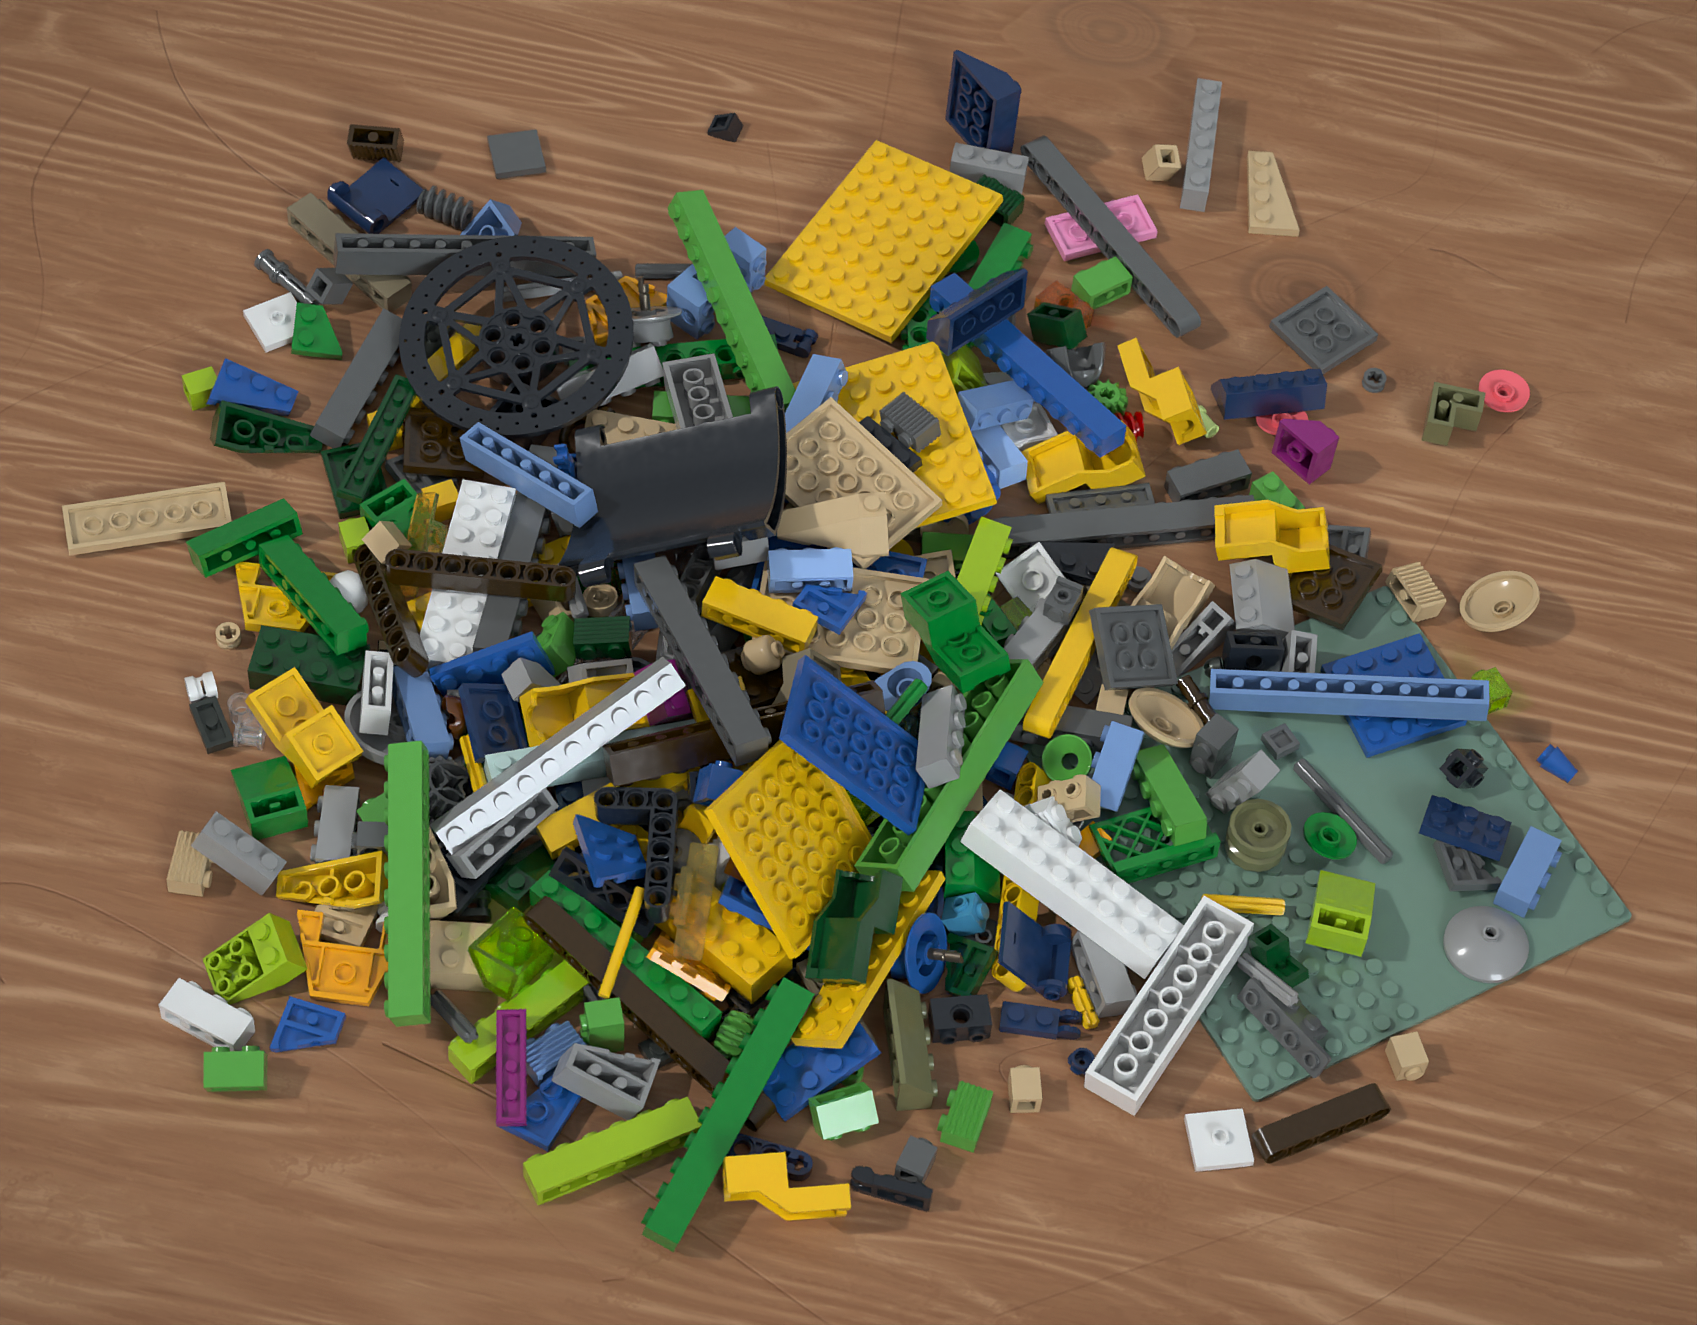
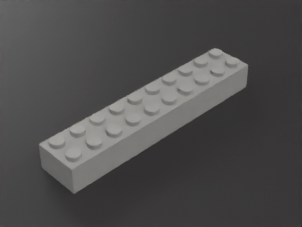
M715 354L663 362L664 384L676 429L733 417ZM742 535V555L719 561L712 558L715 570L767 561L769 550L768 537L749 541Z

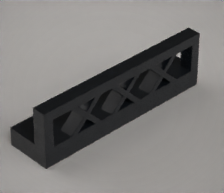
M566 846L551 869L549 876L623 924L634 890L622 882L616 884L613 879L605 880L603 887H594L585 858ZM643 899L633 931L646 938L657 923L647 919Z

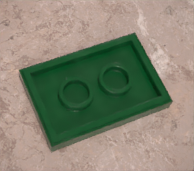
M361 443L321 451L322 462L339 519L360 515L359 504L336 497V494ZM381 468L364 501L387 489Z

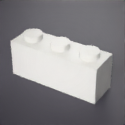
M366 651L359 733L388 735L393 680V662L388 652Z
M178 978L159 1004L161 1019L213 1047H230V1051H241L242 1047L247 1044L255 1033L254 1020L248 1011L243 1008L236 1009L230 1006L221 996L216 994L212 996L206 993L197 983L192 981L186 982Z

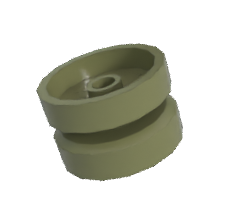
M1263 799L1246 800L1238 805L1231 814L1225 835L1224 847L1227 856L1234 864L1248 871H1267L1277 866L1284 857L1291 834L1292 825L1287 813L1279 805Z

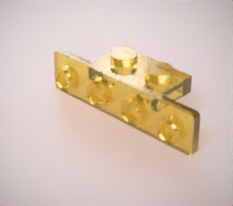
M435 492L418 493L416 495L407 540L412 545L409 550L443 552L449 526L434 520L439 494ZM400 585L404 597L417 596L419 587Z
M692 842L690 844L687 867L682 866L681 874H676L674 890L678 891L677 901L672 902L670 908V919L673 920V924L677 927L673 956L676 958L696 961L703 959L719 855V847L717 845Z

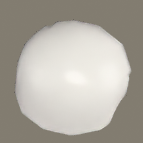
M347 570L335 574L329 581L340 590L347 602L352 603L357 613L362 612L368 605V597L358 573Z

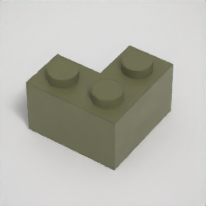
M1434 382L1428 401L1422 441L1447 446L1453 427L1476 431L1483 412L1486 393Z

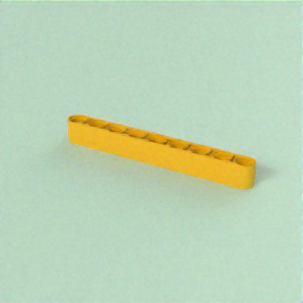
M1113 547L1108 551L1043 679L1044 683L1025 715L1022 727L1024 731L1048 739L1052 737L1096 649L1089 610L1098 607H1117L1133 576L1138 555Z
M1028 762L1024 764L1017 774L1014 800L1024 807L1037 802L1038 786L1049 784L1053 780L1035 763ZM1004 875L994 947L998 955L992 964V976L1011 991L1018 992L1027 984L998 963L1004 902L1009 901L1036 922L1039 900Z

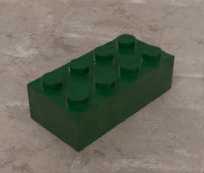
M261 625L247 670L250 689L258 690L295 667L318 701L347 706L352 697L362 690L366 651H371L370 644L337 656L320 635Z

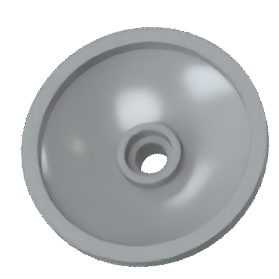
M1489 906L1466 908L1452 917L1444 932L1443 946L1449 962L1458 972L1471 980L1481 983L1504 982L1517 975L1526 963L1529 953L1527 935L1514 917L1500 909ZM1486 933H1490L1494 937H1489Z

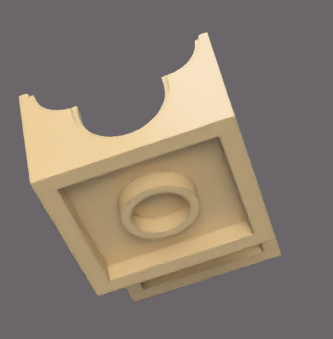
M1164 556L1152 578L1134 599L1131 606L1162 604L1172 651L1182 631L1186 630L1200 614L1215 585L1210 580L1195 575Z

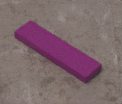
M526 1009L496 1010L497 1127L527 1126Z

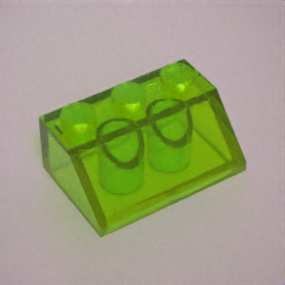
M513 906L478 937L467 950L484 987L507 1001H510L552 961L555 953L526 924L523 919L525 914Z

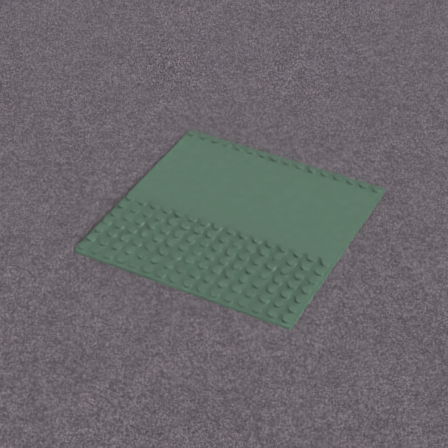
M1387 586L1380 587L1366 595L1344 630L1313 618L1295 625L1296 631L1318 635L1315 673H1321V665L1420 633L1444 678L1457 679ZM1204 666L1177 677L1178 681L1182 677L1190 675L1202 693H1206L1208 698L1210 696V678L1205 675ZM1176 684L1166 687H1154L1155 689L1168 692L1188 704L1187 699L1180 689L1177 688ZM1127 699L1123 715L1132 716L1129 708V699ZM1214 709L1216 713L1236 726L1239 731L1231 759L1211 779L1195 771L1192 765L1189 764L1193 747L1177 748L1165 745L1206 815L1207 824L1211 832H1216L1220 839L1218 856L1129 883L1130 886L1183 925H1185L1201 901L1203 894L1284 899V915L1236 914L1254 923L1252 934L1269 924L1275 926L1289 938L1291 956L1309 970V979L1293 987V989L1298 992V997L1302 1004L1311 1014L1318 1017L1321 1024L1328 1030L1324 1038L1317 1041L1332 1058L1325 1069L1504 983H1481L1471 980L1458 972L1449 962L1443 946L1444 932L1452 917L1466 908L1474 906L1494 907L1510 914L1523 927L1529 942V953L1525 965L1514 977L1629 922L1632 916L1631 912L1488 720H1467L1465 726L1366 758L1344 715ZM1133 719L1132 728L1143 731ZM1286 723L1300 742L1298 750L1275 760L1261 741V736L1263 733ZM1145 733L1139 750L1161 745V743L1153 740ZM1025 744L1022 748L1029 751L1026 756L1027 762H1033L1044 770L1042 755L1046 746ZM1456 749H1474L1484 758L1483 763L1489 769L1483 774L1484 779L1475 788H1455L1447 781V776L1439 768L1446 762L1447 756ZM1262 750L1280 771L1260 792L1247 800L1263 799L1279 805L1289 816L1292 826L1284 857L1279 864L1267 871L1254 872L1244 870L1234 864L1227 856L1224 847L1226 831L1231 814L1235 808L1223 814L1211 804L1210 799L1205 793L1226 772ZM1073 753L1067 754L1063 759L1064 767L1068 770L1074 769L1078 765V757ZM1302 758L1306 759L1393 852V856L1387 863L1381 864L1358 839L1353 853L1347 858L1338 860L1323 857L1308 845L1303 834V826L1308 817L1318 812L1334 813L1293 770L1294 764ZM1092 768L1090 773L1088 774V776L1091 779L1095 771L1094 768ZM1130 776L1118 812L1100 806V817L1084 820L1080 832L1092 821L1097 823L1150 807L1148 799H1144L1141 794L1138 781H1134ZM1432 795L1447 798L1454 803L1470 806L1483 813L1499 816L1504 820L1512 822L1500 861L1479 855L1486 863L1483 868L1492 878L1498 876L1503 881L1531 826L1562 840L1558 848L1562 855L1555 868L1549 867L1547 872L1552 875L1545 889L1539 887L1537 894L1541 895L1534 911L1528 909L1523 918L1493 904L1498 890L1449 891L1433 846L1436 839L1419 834ZM1151 816L1150 821L1161 825L1158 817ZM1130 822L1126 823L1124 828L1139 833L1142 825ZM1146 827L1143 836L1157 841L1161 832ZM1107 829L1104 830L1112 839H1114L1116 835L1115 832H1112ZM1120 835L1117 843L1131 848L1135 840ZM1164 835L1161 842L1170 846L1173 845L1169 836L1166 837ZM1139 842L1135 850L1148 853L1152 851L1153 847ZM1113 849L1111 857L1114 862L1126 859L1127 854ZM1099 855L1095 860L1108 869L1102 856ZM1320 870L1376 883L1368 939L1361 957L1305 943ZM1486 933L1489 937H1494V935ZM1249 943L1240 956L1244 953L1250 954ZM1236 961L1199 1017V1021L1250 1098L1254 1102H1259L1311 1077V1075L1237 998L1251 977L1237 966L1238 961Z

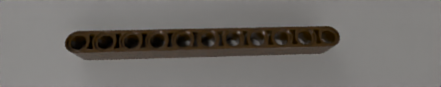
M548 896L542 897L523 916L524 921L542 940L599 991L612 954L554 900ZM621 963L609 999L619 997L622 1013L712 1095L719 1081L725 1084L729 1077L725 1070L730 1062ZM761 1092L744 1123L748 1129L754 1132L777 1111L775 1104L763 1092Z

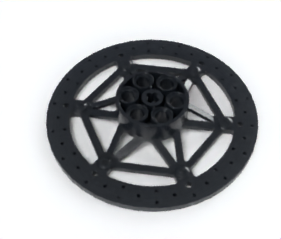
M508 236L491 239L467 247L440 263L425 277L412 294L406 306L399 332L400 357L405 375L417 397L429 410L447 423L464 431H468L479 422L507 439L527 438L554 432L573 424L596 409L612 393L623 377L632 354L634 342V324L631 307L621 284L612 272L594 256L578 247L556 239L539 236ZM527 260L548 263L563 268L577 277L572 281H566L511 267L510 262ZM492 266L493 271L448 306L445 308L436 306L445 293L458 281L479 269ZM513 278L562 290L535 308H529ZM493 282H496L494 315L490 318L455 312ZM504 283L508 286L517 304L516 307L503 308ZM590 291L595 292L607 316L608 340L606 347L597 346L594 343L584 295ZM565 300L554 320H550L544 314ZM574 302H577L586 343H581L556 333ZM457 322L482 326L479 335L475 336ZM428 325L438 326L448 370V377L441 382L433 374L426 357L425 336ZM448 328H451L479 348V351L459 370L455 368ZM559 346H562V347H565V348H568V349H571V350H574V351H577V352L559 354V352H560ZM578 360L538 391L539 382L552 373L557 363ZM482 362L485 370L469 374ZM587 365L598 366L593 375L577 391L553 405L545 408L542 407L541 402ZM491 377L496 382L505 386L513 383L520 395L472 384L471 382ZM523 383L530 386L529 391L526 389ZM461 391L523 406V412L500 413L483 410L467 404L455 396Z

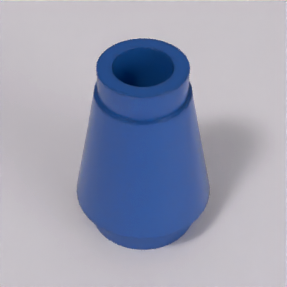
M1550 744L1536 760L1541 764L1540 768L1567 783L1578 772L1558 746L1555 748Z

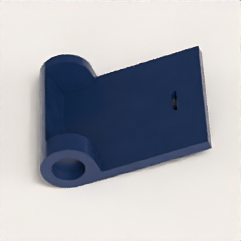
M382 158L350 186L344 181L333 183L327 191V200L368 234H379L414 205L424 189L385 158Z
M1009 901L1004 902L998 963L1041 994L1045 999L1051 1001L1059 1000L1067 994L1072 930L1061 924H1050L1042 927Z

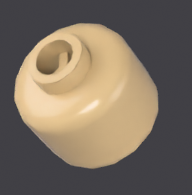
M763 635L747 641L741 652V660L745 669L755 675H762L778 669L782 664V657L784 656L783 645L770 635Z

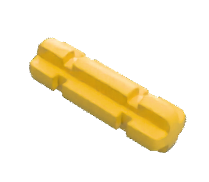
M1080 976L1070 977L1067 988L1069 993L1073 994L1071 998L1076 1010L1083 1015L1081 1021L1083 1027L1086 1030L1098 1027L1099 1018L1096 1012H1093L1094 1006L1087 990L1083 988L1085 985Z

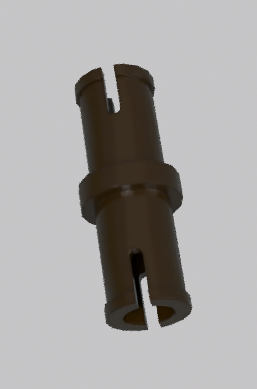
M1186 675L1178 680L1176 686L1187 699L1188 707L1196 712L1205 725L1216 714L1208 702V696L1199 690L1190 675Z

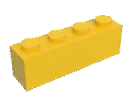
M716 576L702 601V617L755 638L770 635L776 641H780L785 650L792 653L808 649L817 631L818 616L813 615L812 612L790 606L781 599L765 596L756 589L740 586L730 579H722Z

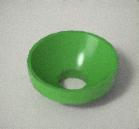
M1071 734L1057 736L1046 745L1043 751L1042 765L1047 776L1053 781L1072 779L1076 775L1088 776L1092 769L1093 755L1091 749L1078 736ZM1073 753L1078 757V765L1074 769L1068 770L1063 765V759L1067 754Z

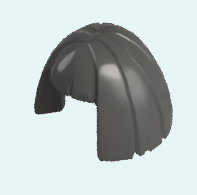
M1095 343L1090 346L1077 347L1076 349H1067L1065 346L1045 351L1054 362L1082 387L1087 389L1090 384H1095L1102 372L1106 355V343Z

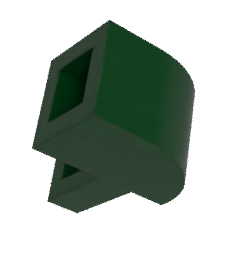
M1269 924L1248 936L1251 956L1291 988L1309 979V970L1290 954L1289 938L1275 926Z

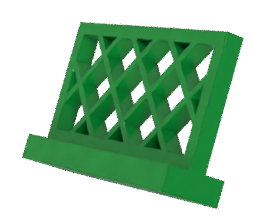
M1151 807L1089 825L1106 866L1128 884L1218 856L1220 839L1216 832H1211L1208 824L1206 838L1178 846L1162 843L1164 833L1161 825L1150 821L1151 816H1153ZM1134 822L1142 825L1139 833H1135L1124 828L1126 823ZM1146 827L1161 832L1157 841L1143 836ZM1101 828L1115 832L1116 835L1113 841L1101 837L1097 829ZM1120 835L1135 840L1131 848L1117 843ZM1139 842L1153 847L1152 851L1148 853H1142L1135 849ZM1113 849L1127 854L1126 859L1114 862L1111 857Z

